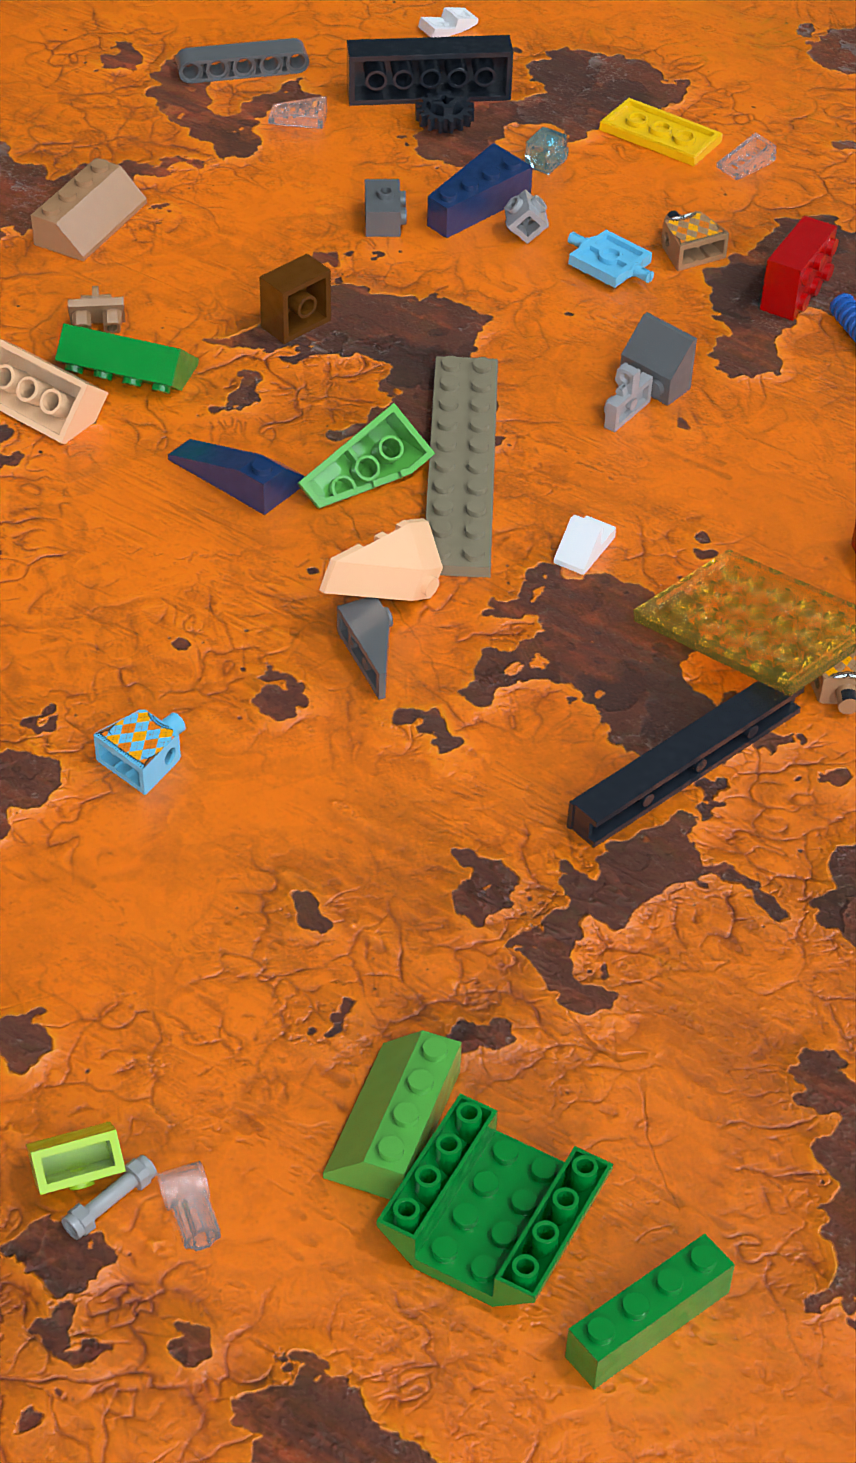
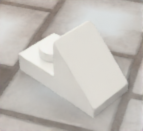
M573 515L570 518L555 555L554 563L584 575L613 541L616 527L589 516L582 518Z

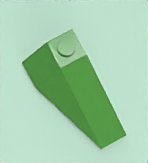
M393 403L297 484L313 504L320 509L408 476L430 459L435 452L396 404Z

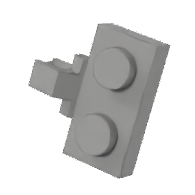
M626 362L617 369L615 381L619 387L615 391L616 395L609 397L604 406V428L613 432L622 427L651 400L653 376L644 372L641 373L639 368L628 365Z

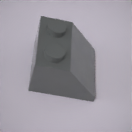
M647 312L642 316L621 354L620 366L626 362L628 365L639 368L641 373L644 372L653 376L651 397L668 406L691 389L697 338Z

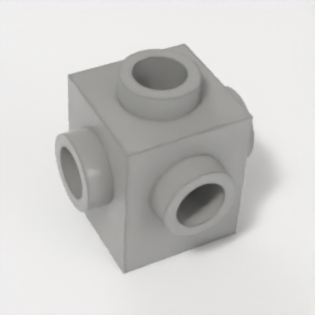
M526 189L518 196L512 197L504 207L505 223L508 229L528 244L549 226L545 202L538 195L533 196Z

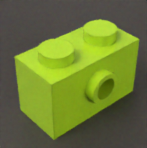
M111 1122L26 1144L35 1185L40 1195L68 1187L69 1190L84 1189L94 1185V1180L126 1172L117 1131Z

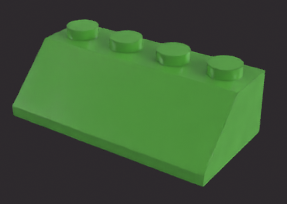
M421 1030L383 1043L326 1165L323 1178L391 1199L434 1134L460 1073L462 1042Z

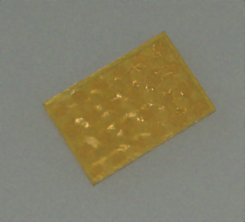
M730 549L633 609L635 622L789 696H792L856 651V604Z

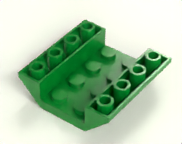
M460 1093L376 1221V1226L414 1269L492 1307L535 1303L613 1170L614 1164L574 1146L565 1162L497 1131L498 1110Z

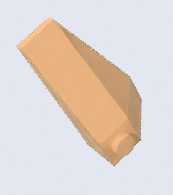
M424 518L403 520L396 524L395 531L389 534L383 531L376 534L374 542L366 546L357 544L330 558L319 590L326 594L407 601L431 598L438 589L439 576L443 566L429 521Z

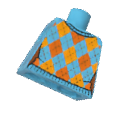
M138 710L93 735L96 760L146 795L180 760L179 734L185 731V723L174 712L159 720L147 710Z

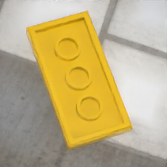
M631 98L625 100L603 118L599 125V130L691 166H695L722 142L723 133Z

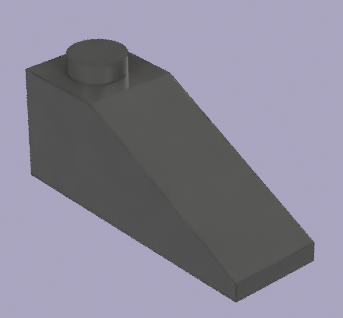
M366 597L337 606V632L380 700L386 698L390 627L393 626V618L389 608L383 607L378 598Z

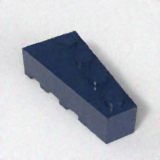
M491 144L428 195L427 226L443 237L448 238L504 210L508 201L512 197L518 196L525 189L531 194L533 167L497 144Z

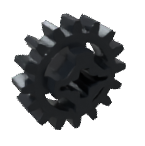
M437 90L435 95L428 92L426 97L420 96L419 102L415 103V120L420 122V127L428 126V131L437 129L440 134L442 132L452 134L454 129L463 131V126L470 127L471 122H474V102H470L469 97L462 98V93L460 92L455 95L452 94L451 90Z

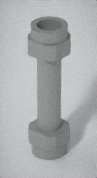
M140 1155L136 1159L133 1158L125 1165L126 1172L87 1205L82 1206L78 1203L70 1209L68 1214L61 1220L68 1234L76 1240L88 1235L96 1228L95 1220L135 1187L138 1190H142L151 1183V1179L157 1175L154 1164L144 1155Z

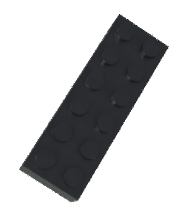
M510 35L347 40V94L349 106L415 104L419 102L420 96L426 97L428 92L435 95L437 90H451L453 95L460 92L462 93V98L469 97L470 102L511 100L514 52Z

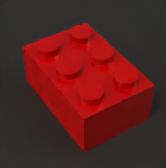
M805 215L767 260L760 310L793 321L801 311L804 312L807 309L812 296L819 294L824 281H829L833 274L834 264L831 261L839 242L835 238L836 225Z

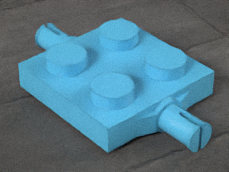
M604 230L597 236L585 238L574 231L568 236V243L578 247V249L569 254L568 264L581 270L583 273L589 274L614 288L630 277H637L646 283L652 281L654 272L644 268L651 263L652 252L608 230Z

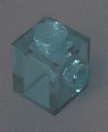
M542 127L526 141L525 162L531 165L534 170L549 175L567 159L569 152L568 147H566L567 135Z

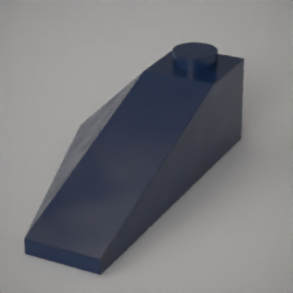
M189 439L168 454V460L263 515H266L298 491L300 487L297 483L305 477V475L289 466L264 455Z

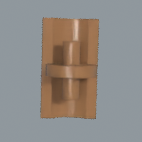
M92 286V295H81V299H68L70 325L73 324L74 326L92 329L91 324L103 323L104 332L120 333L122 322H126L124 298L111 297V294L99 295V286Z

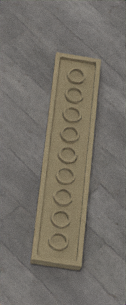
M436 356L430 447L435 454L429 459L426 520L429 521L443 566L440 574L442 576L490 578L498 359Z

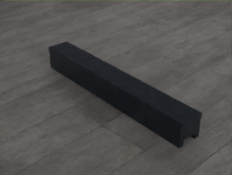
M778 667L569 802L567 828L576 832L595 848L800 713L801 707L794 703L797 696L804 692L805 687L786 674L781 667Z

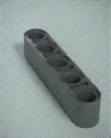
M297 38L190 47L181 49L175 57L181 80L191 84L298 74L305 71L309 66V58L304 43ZM214 62H220L216 65H211ZM194 64L191 67H185L186 65Z

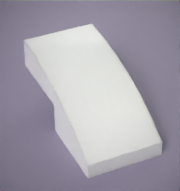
M444 7L441 17H420L418 27L430 37H449L472 28L478 24L479 19L466 8Z

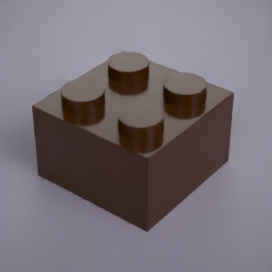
M305 254L259 277L261 327L283 344L331 321V270L309 254Z

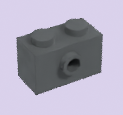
M365 179L366 237H401V225H406L407 211L406 191H400V180Z

